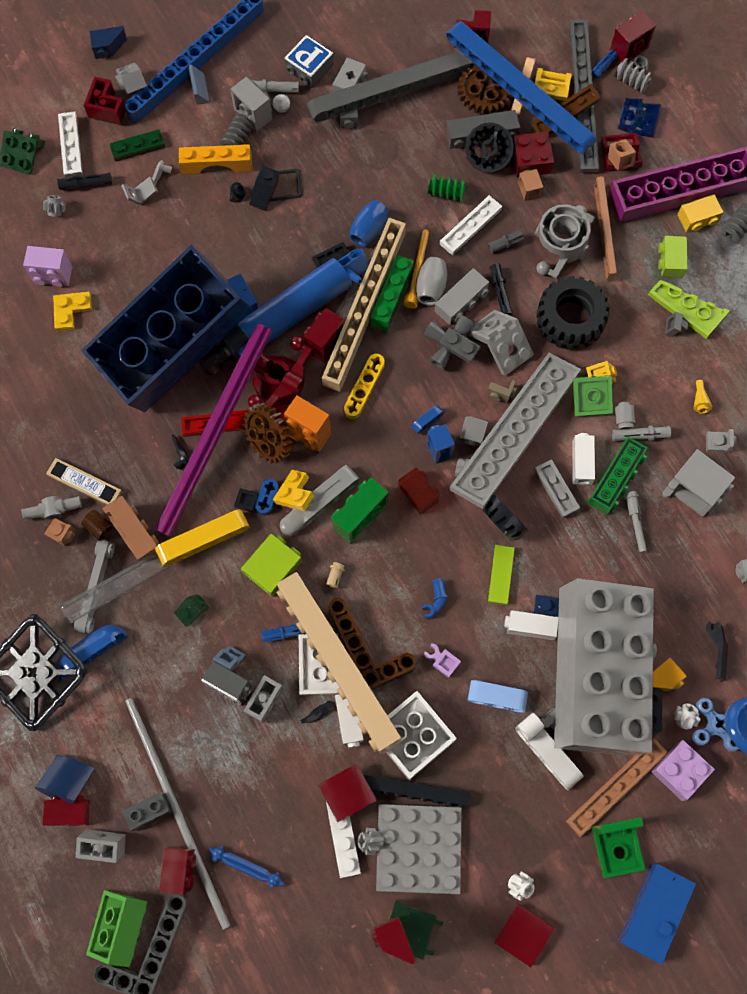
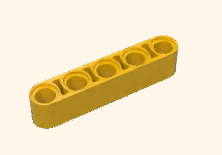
M238 509L159 544L155 547V551L163 567L170 566L248 530L250 526L242 510Z

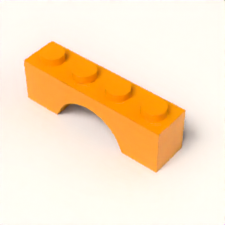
M250 144L179 148V165L182 175L200 174L204 168L214 165L228 167L234 172H252Z

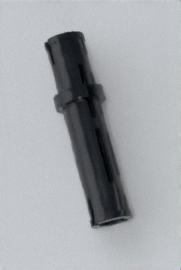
M111 172L78 177L73 175L70 178L57 179L59 190L73 188L78 190L81 187L112 184Z
M496 263L489 267L493 278L492 286L495 287L501 312L512 316L513 312L505 285L507 283L506 278L503 277L501 265Z

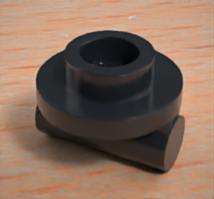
M234 182L230 186L229 201L236 202L245 197V189L239 182Z

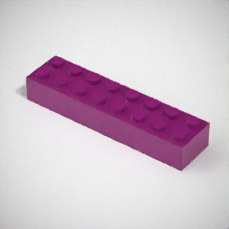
M747 147L612 181L609 195L620 223L679 208L681 205L711 195H715L718 198L747 190Z

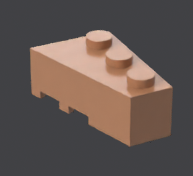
M120 496L102 508L140 563L157 554L155 547L160 543L154 534L152 536L148 534L147 530L150 528L144 520L139 521L137 518L139 512L133 504L129 506L124 497Z

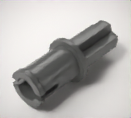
M521 230L489 242L490 252L493 254L503 248L508 249L510 245L524 239Z

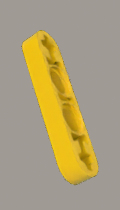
M373 354L366 362L344 406V413L348 419H357L366 405L385 366L382 355ZM377 360H379V364L376 365V367H375V372H374V371L372 370V369H373V362H376ZM366 375H371L374 380L367 383L363 378ZM362 390L366 395L364 398H357L355 393ZM355 401L357 403L355 407L357 412L353 411L351 414L348 408L352 409Z

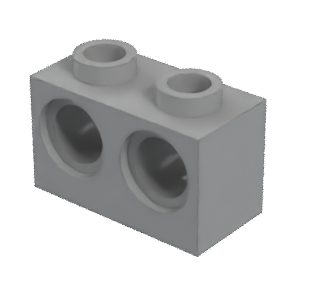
M135 62L116 70L117 76H115V79L121 90L124 89L127 94L147 86L142 72Z

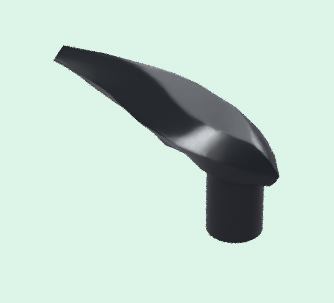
M172 435L176 453L180 457L173 465L176 469H179L183 464H188V456L177 437Z
M329 700L319 705L308 716L301 719V723H309L323 718L332 710L334 702Z

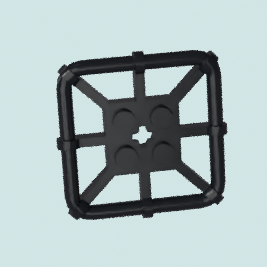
M31 614L8 639L5 638L1 642L2 645L0 646V658L9 650L18 660L9 670H0V675H9L17 684L16 688L9 695L0 687L1 704L3 707H7L29 731H36L59 707H62L66 703L65 700L84 680L85 674H88V669H85L83 662L65 644V639L63 637L60 638L37 614ZM30 626V647L23 654L14 643ZM39 628L54 643L53 647L46 654L39 647ZM61 650L77 669H59L51 659ZM37 668L36 677L31 675V669ZM59 675H77L60 694L51 685ZM22 691L30 698V720L13 702ZM46 691L53 698V702L38 718V698Z

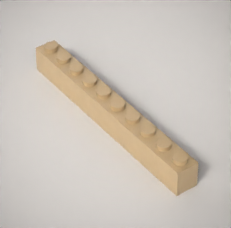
M388 218L322 376L323 386L339 392L342 389L369 324L374 307L406 234V223Z
M295 572L277 583L279 591L276 593L282 602L286 600L289 606L286 609L292 618L296 616L298 619L297 627L302 634L306 632L309 637L306 641L311 650L316 649L319 653L316 658L322 667L324 665L327 666L329 671L326 674L331 682H336L340 687L337 689V692L342 700H348L350 704L347 706L353 717L357 715L361 721L358 723V726L363 734H369L371 740L368 742L374 752L379 750L380 754L383 755L402 743L397 730L298 573Z

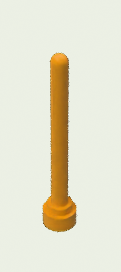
M428 230L422 231L410 290L403 301V305L411 309L416 308L418 305L416 295L417 279L423 264L429 236Z

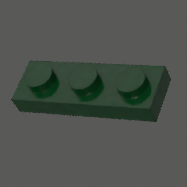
M160 129L109 143L115 162L165 147Z

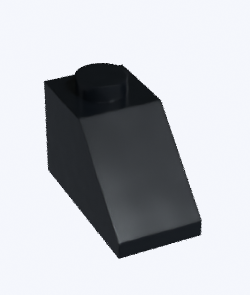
M262 165L254 184L249 203L250 206L263 211L267 210L279 183V171Z

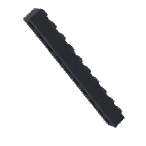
M363 775L372 793L380 791L383 795L391 793L395 797L400 798L403 795L411 800L420 798L419 801L423 802L432 800V803L440 804V802L445 803L446 806H453L455 804L459 808L464 809L465 806H469L470 793Z

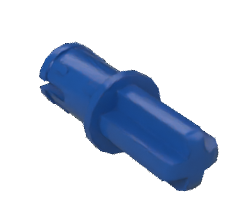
M296 624L284 627L279 625V628L265 630L261 633L263 642L280 639L284 641V638L301 634Z

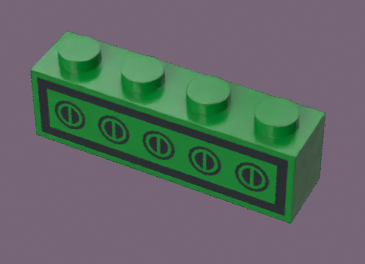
M396 255L370 317L371 327L385 332L389 331L413 273V260Z
M627 437L587 504L606 515L610 510L615 511L619 504L618 496L620 494L624 496L629 487L626 485L629 479L633 481L638 472L635 468L638 463L642 465L648 456L644 454L648 447Z

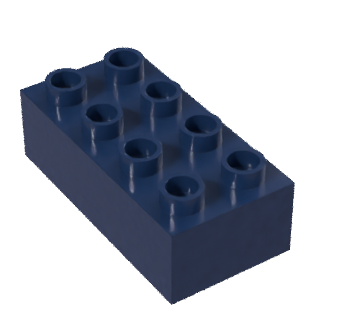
M191 244L81 351L127 405L146 412L249 315L253 308L215 266Z

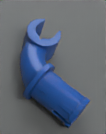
M444 579L432 581L435 602L432 605L426 604L422 607L423 611L431 610L429 614L423 615L425 619H433L435 614L443 608L449 599V596L446 594Z

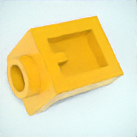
M608 361L586 368L588 377L611 375L612 383L616 382L617 370Z

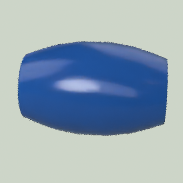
M372 200L365 205L352 223L349 233L350 239L362 247L374 241L386 223L389 212L388 208L377 200Z

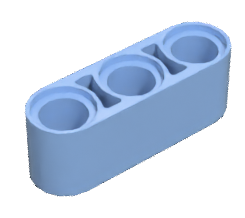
M472 680L467 701L525 713L528 692Z

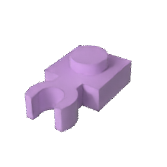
M432 643L430 647L435 650V653L430 655L425 651L424 656L430 660L434 659L433 667L449 678L461 661L446 649L440 653L438 646Z

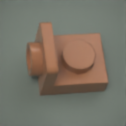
M54 518L44 535L66 546L67 543L73 540L75 529L70 524H65Z

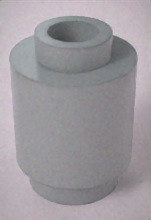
M630 402L619 403V406L615 407L616 425L619 427V430L634 429L636 424L634 405H630Z

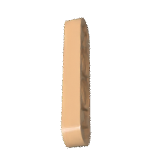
M527 57L522 73L531 79L535 59ZM514 99L512 110H516L517 117L519 118L523 105Z

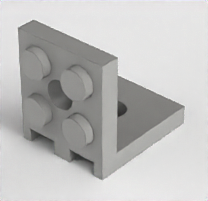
M492 311L475 323V327L468 332L469 336L488 345L501 374L505 376L534 356L518 319L500 311ZM513 345V352L508 354L509 347Z

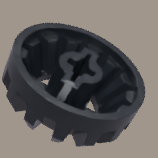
M489 122L478 125L466 137L464 146L466 159L474 169L481 172H495L502 169L508 164L513 154V140L506 128L497 123ZM489 135L487 140L481 143L477 142L480 137ZM490 144V148H492V150L487 151L485 145ZM475 145L479 146L480 157L475 152ZM497 154L494 159L485 161L488 160L489 156Z
M493 494L485 508L482 509L511 541L519 540L529 531L495 494Z

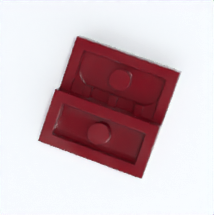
M636 133L602 136V149L607 171L617 170L608 159L610 144L624 139L636 151L634 166L626 169L642 167L643 161L639 152L640 143Z
M358 764L345 769L318 785L337 823L376 801Z
M518 903L494 943L531 968L548 941L554 927Z

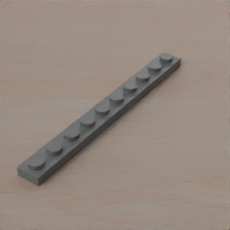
M570 20L569 24L574 94L592 84L587 20ZM593 105L577 115L576 119L590 130L596 138ZM597 141L585 153H579L580 173L598 172Z

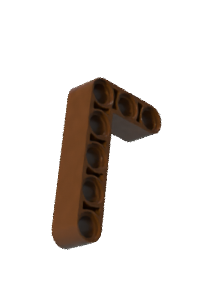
M338 597L330 601V614L352 661L364 680L368 675L376 677L374 684H368L371 690L377 689L414 671L416 658L411 653H403L375 666L346 602ZM336 604H341L344 608L341 612H335L333 607ZM343 622H350L352 626L349 630H343L341 624ZM356 639L360 642V645L357 648H351L349 642ZM360 657H365L368 663L365 666H359L357 660ZM404 659H410L413 665L405 668L401 662ZM386 667H392L395 672L392 676H386L383 670Z

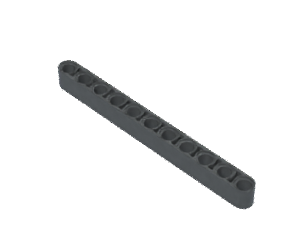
M458 51L314 98L308 102L307 108L315 122H322L340 116V112H344V107L348 111V105L355 102L357 110L461 76L463 72H467L468 67L473 70L474 63L462 52Z

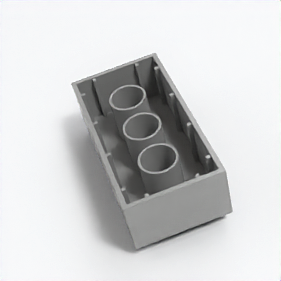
M578 578L559 588L555 749L623 756L652 753L654 588Z

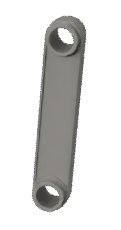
M104 540L97 541L95 546L96 560L86 593L102 585L108 559L112 558L114 554V543ZM100 590L85 598L81 614L75 619V631L84 634L92 633L95 623L93 614Z

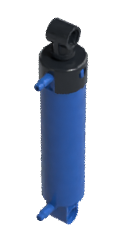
M355 249L338 261L334 258L330 259L247 315L219 342L220 345L216 346L215 350L208 352L199 361L207 375L218 373L222 369L221 363L224 361L228 362L231 360L237 365L257 324H262L272 330L266 343L267 345L351 288V281L361 284L363 280L359 275L367 271L369 266L364 250Z

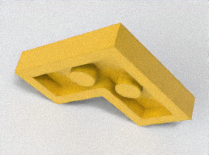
M90 292L53 295L54 327L56 332L75 330L74 313L92 311Z
M291 470L273 498V501L278 505L305 511L314 498L311 491L302 489L309 479L307 473Z

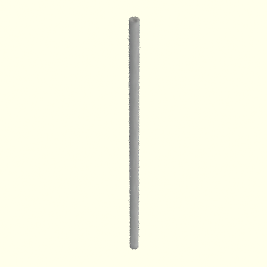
M129 698L125 703L188 848L195 849V866L220 925L224 930L230 927L229 921L134 700Z

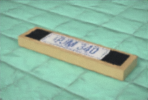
M55 458L46 473L47 476L106 505L120 497L122 490Z

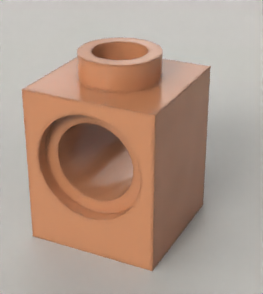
M626 139L610 144L608 159L618 171L634 166L636 151Z
M537 169L526 170L520 173L518 184L524 201L541 197L543 185Z

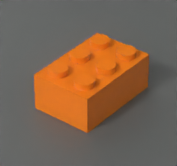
M296 395L284 413L286 426L290 427L287 431L292 434L290 438L298 442L300 440L309 450L320 452L332 435L329 414Z

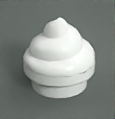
M277 95L273 99V107L280 113L286 112L290 107V100L285 95Z

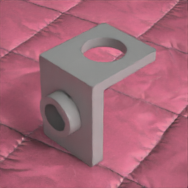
M148 177L135 189L125 184L121 185L126 198L139 205H142L158 192L151 177Z

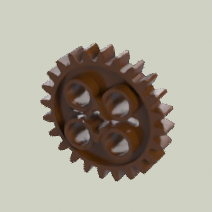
M473 64V70L468 67L467 72H463L462 77L459 78L457 89L460 101H464L463 106L469 105V111L474 108L475 114L480 110L482 115H484L485 111L491 114L492 110L498 113V108L504 110V105H509L512 95L492 78H490L489 85L486 87L490 76ZM485 90L484 97L482 100H480L482 97V93Z
M258 403L248 408V411L245 412L246 416L243 417L246 423L242 425L246 428L243 432L248 435L246 440L251 442L250 447L255 448L254 453L258 452L259 458L264 457V461H269L270 464L286 459L290 455L289 451L292 450L289 444L293 443L289 439L292 434L287 431L290 427L284 424L286 419H281V413L276 414V408L271 409L270 404Z

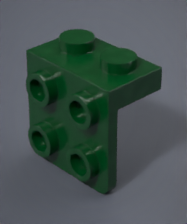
M13 128L12 131L4 130L0 150V166L31 174L36 148L44 147L45 140L39 139V135L29 133V136L24 135L23 131Z

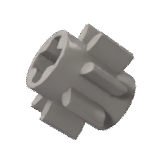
M47 196V200L43 201V210H47L49 216H61V212L66 210V202L61 201L60 196Z
M366 828V832H362L358 836V847L366 855H375L376 851L379 852L383 847V836L375 828Z

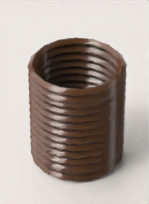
M97 510L87 513L81 522V525L99 541L105 539L113 530V525Z

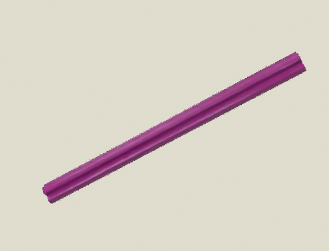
M256 325L155 528L168 536L172 535L272 333V330L264 325Z

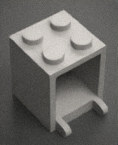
M697 449L662 492V496L668 498L672 493L703 517L707 512L711 514L725 495L733 488L732 481L735 477Z

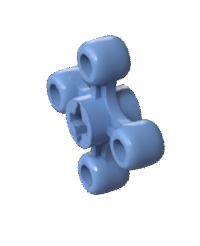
M699 699L695 707L698 709V713L707 718V726L693 733V742L698 746H703L709 742L711 736L718 735L723 739L725 749L730 752L739 750L736 745L733 747L730 743L732 739L726 729L727 712L725 714H718L714 711L713 703L710 699ZM702 703L706 705V709L702 707ZM718 721L721 723L719 728L715 726ZM699 734L703 736V741L699 739Z

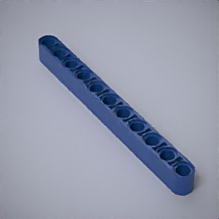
M263 0L240 1L149 81L146 87L141 88L125 104L129 119L132 122H139L191 77L189 65H193L199 70L264 12Z
M459 21L446 33L447 39L453 46L578 153H585L596 142V138L590 130L463 22Z

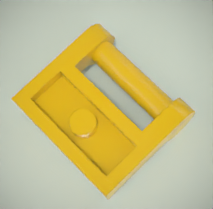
M538 68L535 84L552 99L565 101L567 100L572 74L543 71L542 68Z

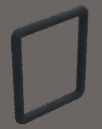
M298 169L279 170V174L296 172L298 194L272 197L271 201L302 196Z

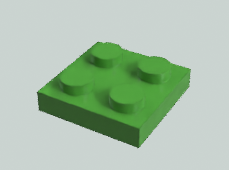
M611 375L573 378L575 416L613 413Z

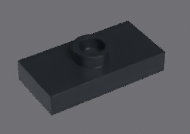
M344 242L313 256L312 261L316 268H318L330 259L334 258L338 261L350 252Z

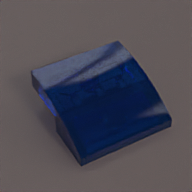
M626 98L618 129L630 134L636 133L639 136L654 138L661 112V104L643 103V99Z

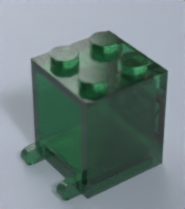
M395 900L389 920L399 916L414 957L424 960L425 954L434 956L435 952L427 949L434 924L443 926L444 922L437 920V916L433 913Z

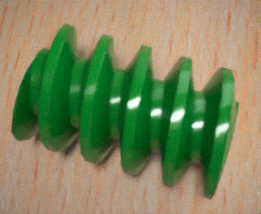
M434 174L430 179L427 195L432 191L433 197H436L439 192L440 198H443L446 194L447 200L453 196V200L456 202L460 197V202L462 203L465 182L462 180L458 184V179L455 178L452 183L451 177L444 181V175L437 179V174Z

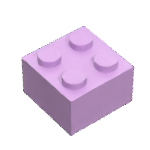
M27 246L23 266L34 283L38 285L52 284L57 287L62 285L69 286L72 265L64 249Z
M681 740L672 747L651 772L681 801L690 798L715 769L684 740Z

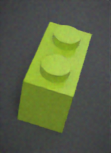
M664 236L662 243H659L658 253L661 254L658 268L661 270V277L683 278L687 271V237Z

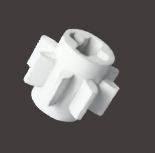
M683 704L682 707L677 706L674 715H676L674 719L677 725L683 729H691L692 726L697 727L700 721L698 709L691 704Z
M521 872L520 875L514 874L508 882V887L511 889L509 893L522 901L523 897L526 899L531 897L534 892V884H532L534 880L524 872Z

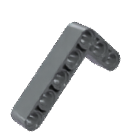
M174 894L168 898L139 973L121 966L103 963L94 970L95 981L123 994H143L140 991V986L142 983H146L150 988L148 994H154L189 905L188 898L181 894ZM177 897L183 903L180 910H176L173 907V901ZM168 918L172 919L175 924L172 931H168L165 928V922ZM159 940H163L166 943L164 952H160L157 949V942ZM151 961L156 962L158 965L156 973L150 972L148 968ZM104 967L110 971L108 979H104L101 976V970ZM123 975L128 976L130 979L128 987H124L121 984V977Z

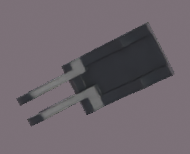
M709 621L706 625V631L718 646L715 679H720V682L726 681L728 643L726 642L723 626L717 621L716 629L713 630V623Z

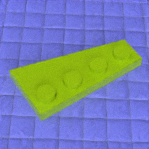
M661 279L648 294V296L672 314L675 312L683 314L682 319L688 322V326L705 339L708 338L730 312L725 308L720 309L716 307V304L708 301L707 303L700 300L698 296L692 293L689 295L683 292L681 288Z

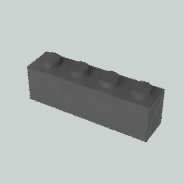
M516 110L447 121L446 133L450 149L464 147L466 137L472 129L480 124L489 122L502 125L508 130L513 140V135H519L520 130ZM489 135L480 137L477 142L481 143L487 140Z

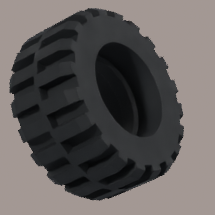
M568 276V279L562 277L558 279L557 283L553 281L543 291L536 318H538L537 325L541 328L540 332L544 337H548V342L556 343V347L559 348L564 346L566 350H572L573 347L579 350L583 349L584 345L586 347L592 345L593 341H597L600 338L609 319L610 304L607 302L606 294H602L603 289L600 286L596 287L594 285L595 282L591 280L588 282L584 280V277L580 276L579 279L575 278V276ZM567 302L579 304L588 312L589 320L581 324L568 323L560 318L556 307Z

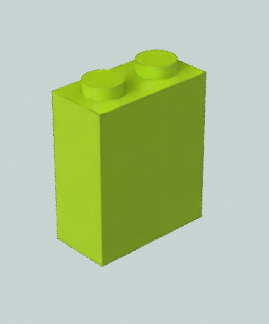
M273 534L268 536L241 568L245 576L271 597L279 590L276 584L289 577L302 563L301 553L294 547L290 549L285 545L286 541L279 535L275 537Z

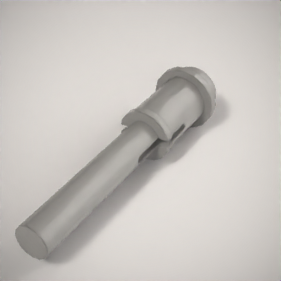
M636 491L625 493L626 497H624V500L627 501L629 516H632L639 553L647 552L640 520V515L642 514L638 501L640 496Z

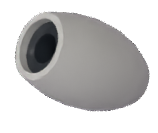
M430 257L421 267L416 288L420 303L432 306L441 299L447 283V267L444 260Z

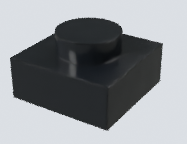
M240 488L234 507L253 513L258 493Z

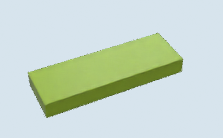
M495 545L488 603L508 604L515 547Z

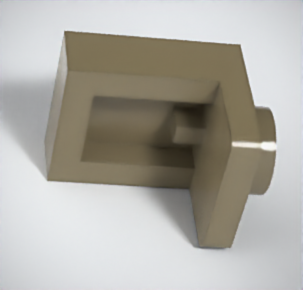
M512 380L509 389L491 382L488 387L487 396L494 401L508 403L509 398H514L517 388L514 387L516 381Z

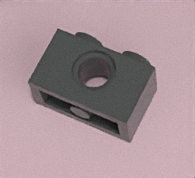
M161 792L122 811L130 831H137L173 813L165 794Z

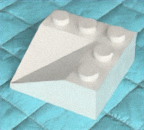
M418 691L387 715L400 735L402 743L386 753L408 780L418 774L457 739Z

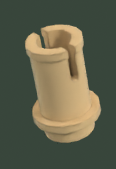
M333 562V565H330L331 571L326 585L338 588L342 572H345L344 565Z

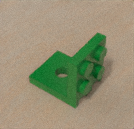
M641 817L591 827L603 878L645 870L635 829L636 827L643 826ZM617 846L622 847L625 852L624 857L621 859H617L614 856V849Z

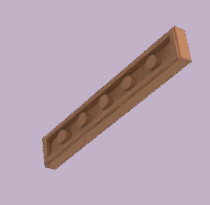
M597 177L594 192L606 281L611 282L614 281L617 272L604 177Z
M652 738V753L633 756L565 822L579 837L583 836L668 752L655 738Z

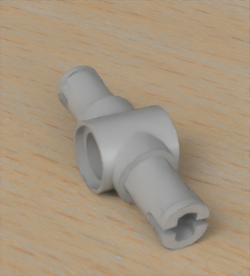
M51 496L42 499V503H39L38 506L21 509L24 521L38 517L45 518V520H53L54 518H61L65 511L82 508L79 496L65 500Z

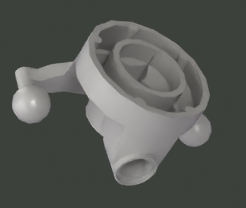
M557 205L550 208L542 216L534 235L539 237L542 245L548 251L560 255V259L554 270L551 269L548 262L541 261L536 267L540 275L548 274L557 279L566 263L584 258L589 249L590 226L595 219L594 216L587 213L584 206ZM555 231L558 232V234L567 235L569 239H562L557 237L555 235Z

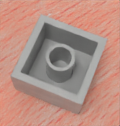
M245 77L230 89L234 110L245 115L254 124L256 131H259L273 120L270 97L266 92H262L254 81L251 82Z

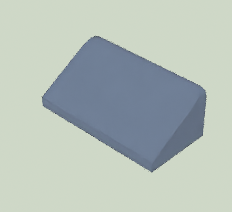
M189 65L196 104L208 103L209 96L205 76L196 67Z

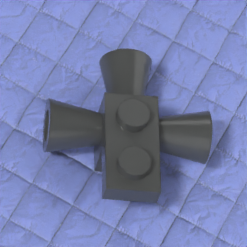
M460 315L454 330L449 327L445 332L438 324L432 321L426 328L423 336L439 342V350L429 359V362L439 370L445 369L449 357L455 359L458 356L471 363L481 346L464 336L475 327L474 323L469 318Z

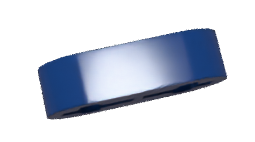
M439 405L434 406L413 423L412 428L417 434H421L444 415V410Z
M273 479L265 480L261 485L255 502L256 510L260 515H269L274 508L275 502L273 498L277 494L279 487L278 483ZM270 485H273V488L275 490H271L270 494L267 495L268 491L266 487H270ZM265 499H267L268 508L262 510L260 504L263 505Z

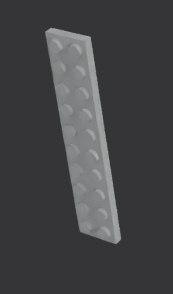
M548 353L450 486V491L484 509L572 386L573 378L579 376L581 369Z

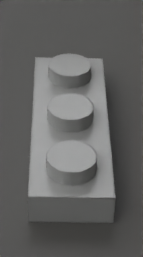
M552 459L535 467L534 471L562 519L580 509Z

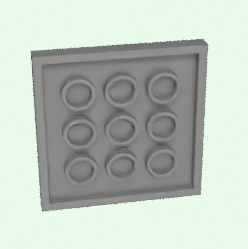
M379 805L378 831L383 836L384 842L382 849L379 852L377 851L376 891L460 894L461 808Z

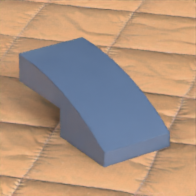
M228 646L226 649L222 648L212 661L231 671L244 661L246 655Z

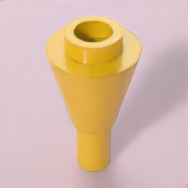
M697 380V392L693 410L704 414L709 412L713 406L704 390L703 380Z

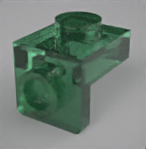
M195 594L187 597L175 610L174 614L185 627H188L202 612L207 611L209 606L203 597Z

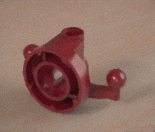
M295 336L290 342L294 350H303L297 361L284 355L269 357L261 353L252 372V385L256 395H251L248 398L247 404L249 407L263 402L265 405L270 404L272 409L274 406L291 404L296 395L301 396L305 382L303 368L313 352V348L306 345L302 337ZM282 371L286 373L282 382L279 379L274 380L269 377L273 372Z

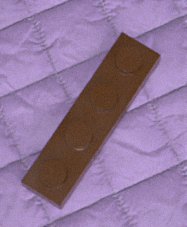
M590 84L559 105L573 117H576L599 102L600 96L592 84ZM536 119L531 123L536 133L549 132L550 134L553 132L540 119Z

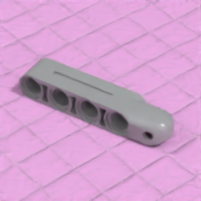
M348 465L340 468L312 492L314 498L305 511L293 508L280 521L281 532L286 536H294L357 485L360 478Z

